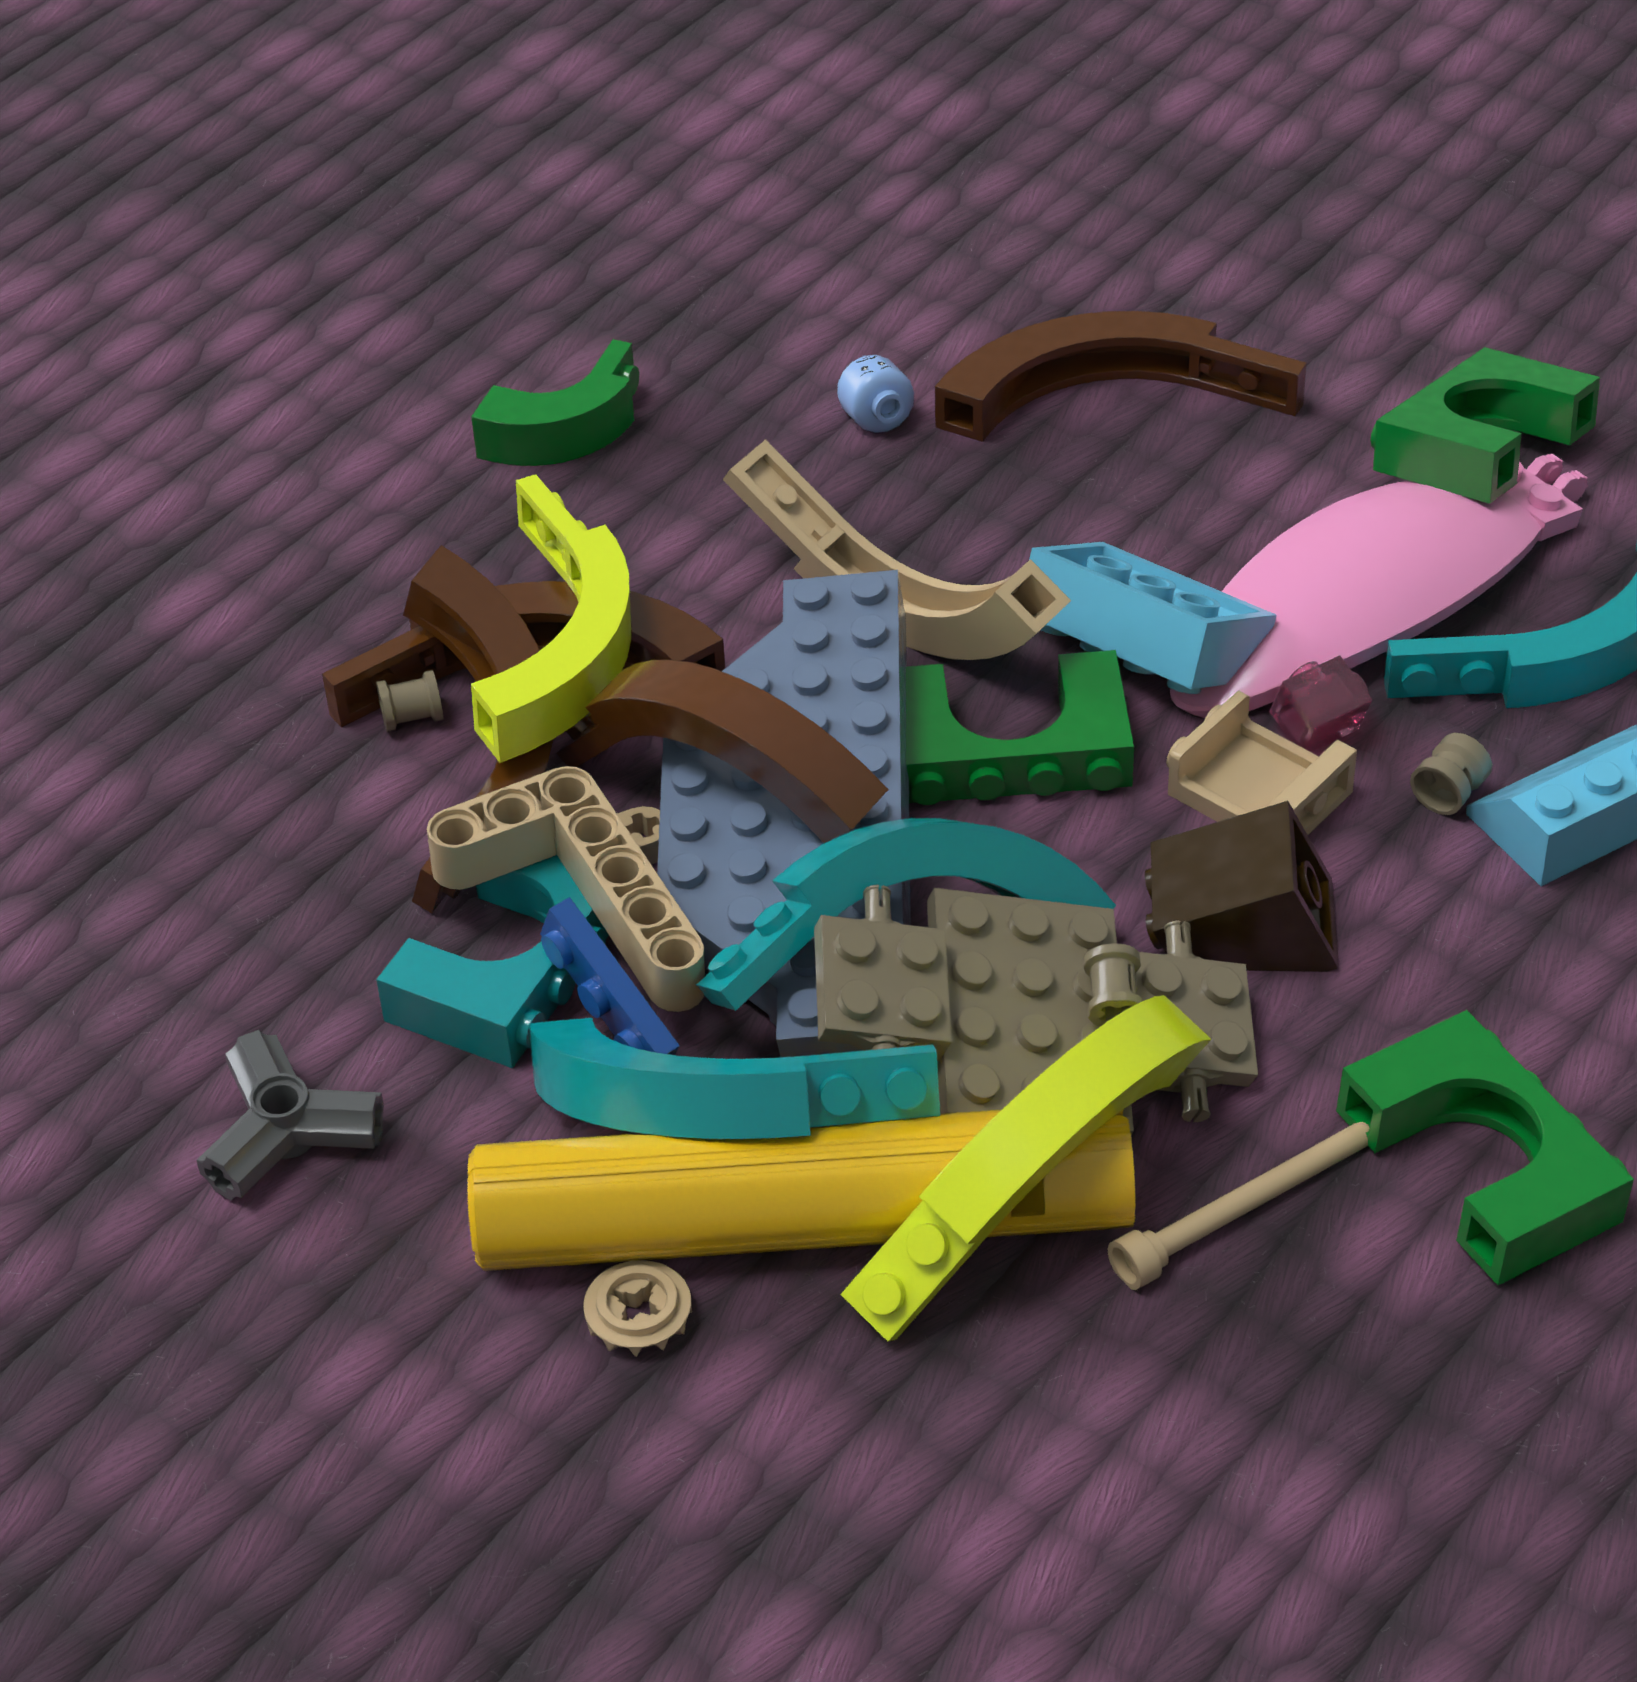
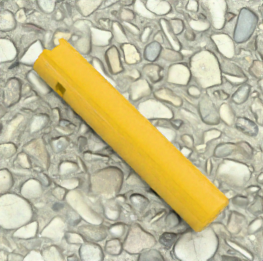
M1001 1110L943 1113L940 1116L810 1127L811 1136L782 1138L703 1139L641 1133L477 1144L468 1158L467 1188L472 1249L475 1252V1262L483 1271L885 1244L923 1201L919 1197L922 1192ZM1123 1110L1092 1133L1056 1165L987 1237L1133 1227L1135 1222L1134 1161L1129 1118L1123 1116Z

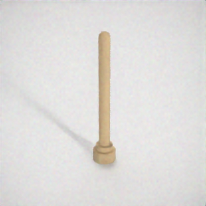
M1364 1122L1352 1124L1157 1233L1146 1230L1143 1233L1138 1230H1132L1110 1242L1108 1245V1256L1113 1270L1132 1290H1137L1161 1276L1162 1268L1168 1264V1257L1367 1147L1368 1138L1366 1132L1370 1129L1369 1125Z

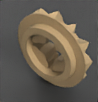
M646 1260L628 1261L605 1270L591 1283L584 1298V1315L590 1335L603 1339L609 1352L620 1346L629 1348L636 1357L643 1347L652 1345L664 1351L667 1341L674 1334H684L686 1320L689 1314L692 1313L691 1295L684 1279L672 1268L661 1263ZM649 1300L651 1315L638 1313L633 1319L627 1321L626 1306L638 1308L643 1302Z

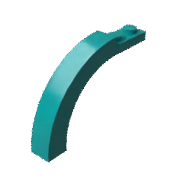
M1637 572L1630 583L1604 606L1586 616L1552 628L1506 635L1388 640L1384 677L1387 698L1502 693L1507 709L1564 701L1591 693L1617 682L1637 670Z
M908 818L881 822L850 831L820 845L796 860L773 879L772 882L786 898V901L774 903L766 908L754 921L756 929L739 945L733 944L719 952L709 963L708 969L710 972L696 985L712 1004L736 1011L814 937V927L821 915L838 916L846 908L864 898V889L871 885H879L880 890L883 885L890 886L910 879L929 876H957L986 887L1000 896L1114 909L1116 904L1075 863L1052 848L1025 835L995 826L941 818Z
M593 1018L529 1023L533 1077L538 1095L544 1102L566 1115L608 1128L670 1137L758 1139L811 1136L810 1127L940 1116L937 1051L934 1045L782 1058H698L656 1053L621 1044L603 1035L595 1027Z

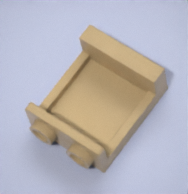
M1237 691L1223 705L1214 706L1201 725L1187 737H1180L1171 747L1166 760V765L1169 768L1168 795L1217 822L1289 801L1308 835L1353 792L1357 754L1355 748L1336 740L1320 756H1317L1253 722L1248 715L1250 696L1241 691Z

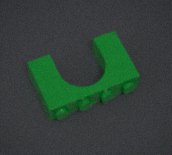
M1484 347L1376 420L1371 433V446L1374 449L1373 471L1491 504L1517 484L1522 435L1519 432L1571 445L1595 427L1600 377Z
M1116 650L1058 654V698L1061 715L1044 731L1029 737L1013 740L992 739L980 736L964 728L954 718L948 704L943 664L906 667V766L909 777V803L932 805L947 800L973 798L992 800L1000 796L1026 794L1047 796L1056 792L1092 789L1108 791L1119 787H1132L1134 744Z
M1468 1010L1343 1068L1336 1112L1349 1126L1359 1122L1369 1125L1370 1129L1366 1132L1368 1146L1374 1153L1431 1126L1447 1122H1470L1493 1128L1508 1136L1524 1151L1530 1164L1465 1197L1456 1241L1497 1285L1550 1260L1624 1221L1634 1178L1628 1173L1625 1165L1617 1157L1610 1155L1586 1131L1581 1120L1573 1113L1567 1112L1543 1087L1540 1079L1533 1072L1526 1070L1503 1047L1497 1035L1491 1030L1485 1029Z

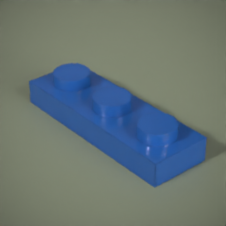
M568 897L551 907L540 933L543 949L549 960L557 968H565L578 986L579 998L588 1013L595 1018H602L613 1033L614 1041L646 1051L676 1055L680 1045L572 899Z

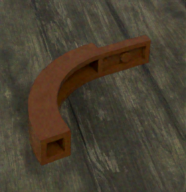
M1106 311L1072 315L1033 324L1008 333L980 347L951 368L935 385V428L983 442L992 430L1008 415L1043 395L1078 384L1115 379H1145L1178 383L1296 416L1304 403L1307 363L1216 337L1217 323L1194 317L1145 311Z
M440 545L412 579L403 616L426 629L444 643L462 661L476 682L504 672L539 652L537 643L525 622L508 599L473 566L444 546ZM553 740L507 761L499 763L496 759L492 774L476 797L544 773L547 768ZM429 857L420 870L412 902L433 913L446 895L454 899L462 889H449L441 886L433 877Z
M564 581L521 582L495 586L508 599L523 619L537 643L539 651L564 629L578 605L576 595ZM630 591L631 642L624 669L636 663L650 660L691 662L719 671H723L726 668L724 640L701 621L674 606ZM409 619L410 631L322 673L329 715L340 727H343L380 709L376 682L385 680L388 685L420 679L423 677L424 672L433 670L435 678L438 680L466 667L444 643Z
M650 660L636 663L623 669L585 707L589 713L577 724L565 731L571 739L556 753L567 766L578 767L614 744L631 737L656 736L689 744L727 762L762 785L794 812L823 843L851 831L889 790L846 747L790 705L738 677L714 668L677 660Z

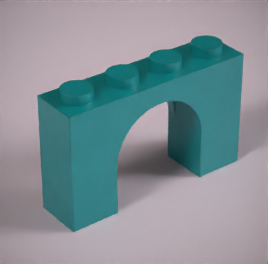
M557 855L476 885L479 899L530 916L542 923L545 922L551 907L570 897L604 944L609 936ZM408 938L376 979L385 1022L509 1068H513L526 1049L531 1048L529 1023L547 1022L558 1005L562 1006L567 1003L576 984L565 968L559 969L549 960L541 941L532 949L512 958L497 961H478L467 959Z

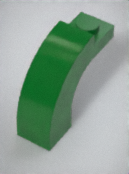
M613 339L592 371L577 384L562 390L531 393L493 385L471 416L476 457L507 465H551L578 459L612 443L635 420L632 396L637 390L640 373L639 368L634 366L632 343Z

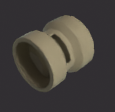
M1451 733L1446 735L1432 751V757L1424 759L1411 774L1410 785L1416 798L1427 809L1437 814L1451 815L1457 813L1470 798L1471 791L1478 789L1492 772L1493 764L1489 753L1476 739L1463 733Z

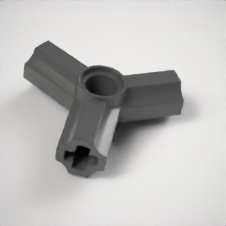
M260 1030L238 1037L236 1044L225 1055L228 1067L248 1111L197 1159V1166L200 1174L211 1184L214 1191L232 1201L235 1197L242 1198L280 1159L300 1156L312 1146L375 1149V1146H380L383 1132L384 1103L382 1093L307 1089L305 1083L295 1075L277 1035H266Z

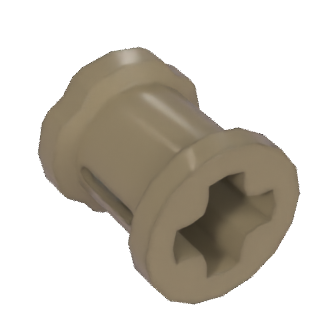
M433 670L424 672L423 677L420 679L388 685L385 680L376 682L379 704L387 732L396 730L397 724L427 717H431L434 722L444 720L439 690Z
M1105 944L1092 948L1085 954L1083 966L1085 973L1091 977L1093 997L1089 1001L1088 1019L1094 1025L1101 1027L1126 1009L1144 1001V999L1137 995L1135 973L1141 967L1139 951L1134 947L1126 944Z

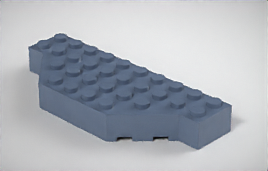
M898 570L783 580V622L722 672L738 677L770 693L812 720L846 747L889 789L851 831L881 822L909 818V777L906 766V614ZM663 738L657 874L700 936L704 946L705 968L710 972L708 966L711 960L723 949L733 944L739 945L756 929L754 921L766 908L774 903L786 901V898L772 880L796 860L824 843L783 802L742 771L706 751L686 743ZM910 880L887 886L891 890V920L904 925H911ZM860 899L836 917L864 919L865 899ZM814 937L748 999L769 1014L770 1022L777 1026L776 1040L781 1058L863 1051L850 1044L818 1041Z

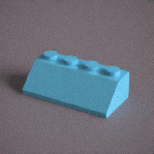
M1105 542L1036 547L1031 550L1030 559L1071 600L1041 631L1058 636L1070 635L1081 640L1080 647L1088 652L1116 650L1117 657L1124 659L1123 666L1126 669L1142 674L1160 675L1168 679L1167 686L1182 693L1199 694L1201 688L1226 685L1275 624L1277 615Z
M1637 724L1467 805L1466 815L1540 886L1637 840Z

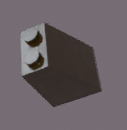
M1289 801L1151 842V868L1145 870V883L1152 899V913L1146 915V928L1149 938L1156 949L1163 948L1167 954L1164 926L1171 921L1180 920V926L1184 921L1191 925L1193 954L1205 960L1246 964L1247 971L1328 972L1339 968L1332 877Z

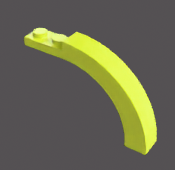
M536 474L516 480L518 524L572 589L577 597L578 605L564 629L538 653L504 672L471 683L474 730L499 763L525 754L553 740L583 719L589 713L585 707L622 671L628 657L631 642L629 572L625 556L618 541L606 525L587 530L581 520L576 521L566 510L559 494L551 492Z
M1165 995L1144 1000L1103 1024L1042 1072L955 1156L919 1196L923 1201L841 1295L888 1342L896 1340L996 1226L1056 1165L1124 1108L1148 1093L1170 1087L1209 1043L1211 1038Z

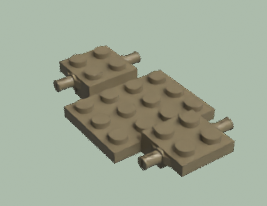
M871 885L864 889V919L821 915L814 927L818 1041L850 1044L863 1051L934 1045L937 1051L940 1114L1002 1110L1042 1072L1085 1037L1098 1029L1100 1026L1094 1025L1088 1019L1089 1001L1093 997L1091 977L1084 971L1083 957L1092 948L1105 944H1117L1114 909L934 888L927 900L928 927L904 925L891 920V890L884 885L880 891L879 885ZM1176 920L1164 926L1167 954L1139 952L1141 967L1135 973L1137 995L1144 1000L1165 995L1211 1038L1209 1043L1170 1087L1157 1089L1160 1091L1181 1092L1183 1119L1190 1122L1194 1117V1122H1202L1210 1117L1207 1087L1217 1084L1249 1087L1258 1076L1246 964L1205 960L1195 956L1192 951L1190 923L1184 921L1180 926V920ZM1130 1104L1123 1109V1116L1129 1118L1130 1132L1132 1134L1134 1129L1132 1107Z

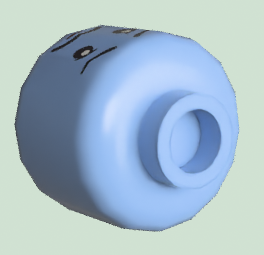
M867 355L853 361L843 371L838 381L837 396L841 407L862 429L874 433L888 432L898 427L909 416L914 405V390L910 380L895 364L882 356Z

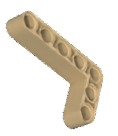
M569 766L555 768L446 808L436 813L428 822L427 835L431 870L434 879L441 886L459 890L470 888L557 855L644 990L658 1007L667 1011L681 1012L690 1010L703 999L704 994L696 985L705 977L704 946L700 936L592 776L585 770Z

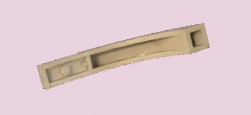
M766 439L733 466L723 479L801 559L794 570L802 578L898 570L906 614V647L923 653L963 660L988 659L1007 654L1024 645L1071 601L1031 559L1015 574L1005 580L984 585H961L945 582L907 567L878 549L858 533Z

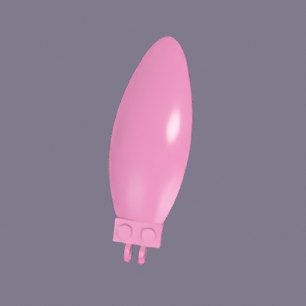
M1551 453L1550 455L1537 457L1527 469L1523 468V465L1519 462L1517 484L1491 504L1407 480L1355 494L1317 511L1270 542L1221 591L1276 614L1274 627L1226 685L1201 688L1199 694L1182 693L1170 688L1172 701L1177 707L1186 712L1206 718L1214 706L1223 705L1237 691H1241L1250 696L1249 711L1320 683L1386 652L1388 640H1404L1417 636L1483 594L1509 573L1531 551L1537 541H1542L1576 528L1583 508L1574 502L1582 497L1588 487L1587 477L1577 470L1560 475L1563 470V460Z

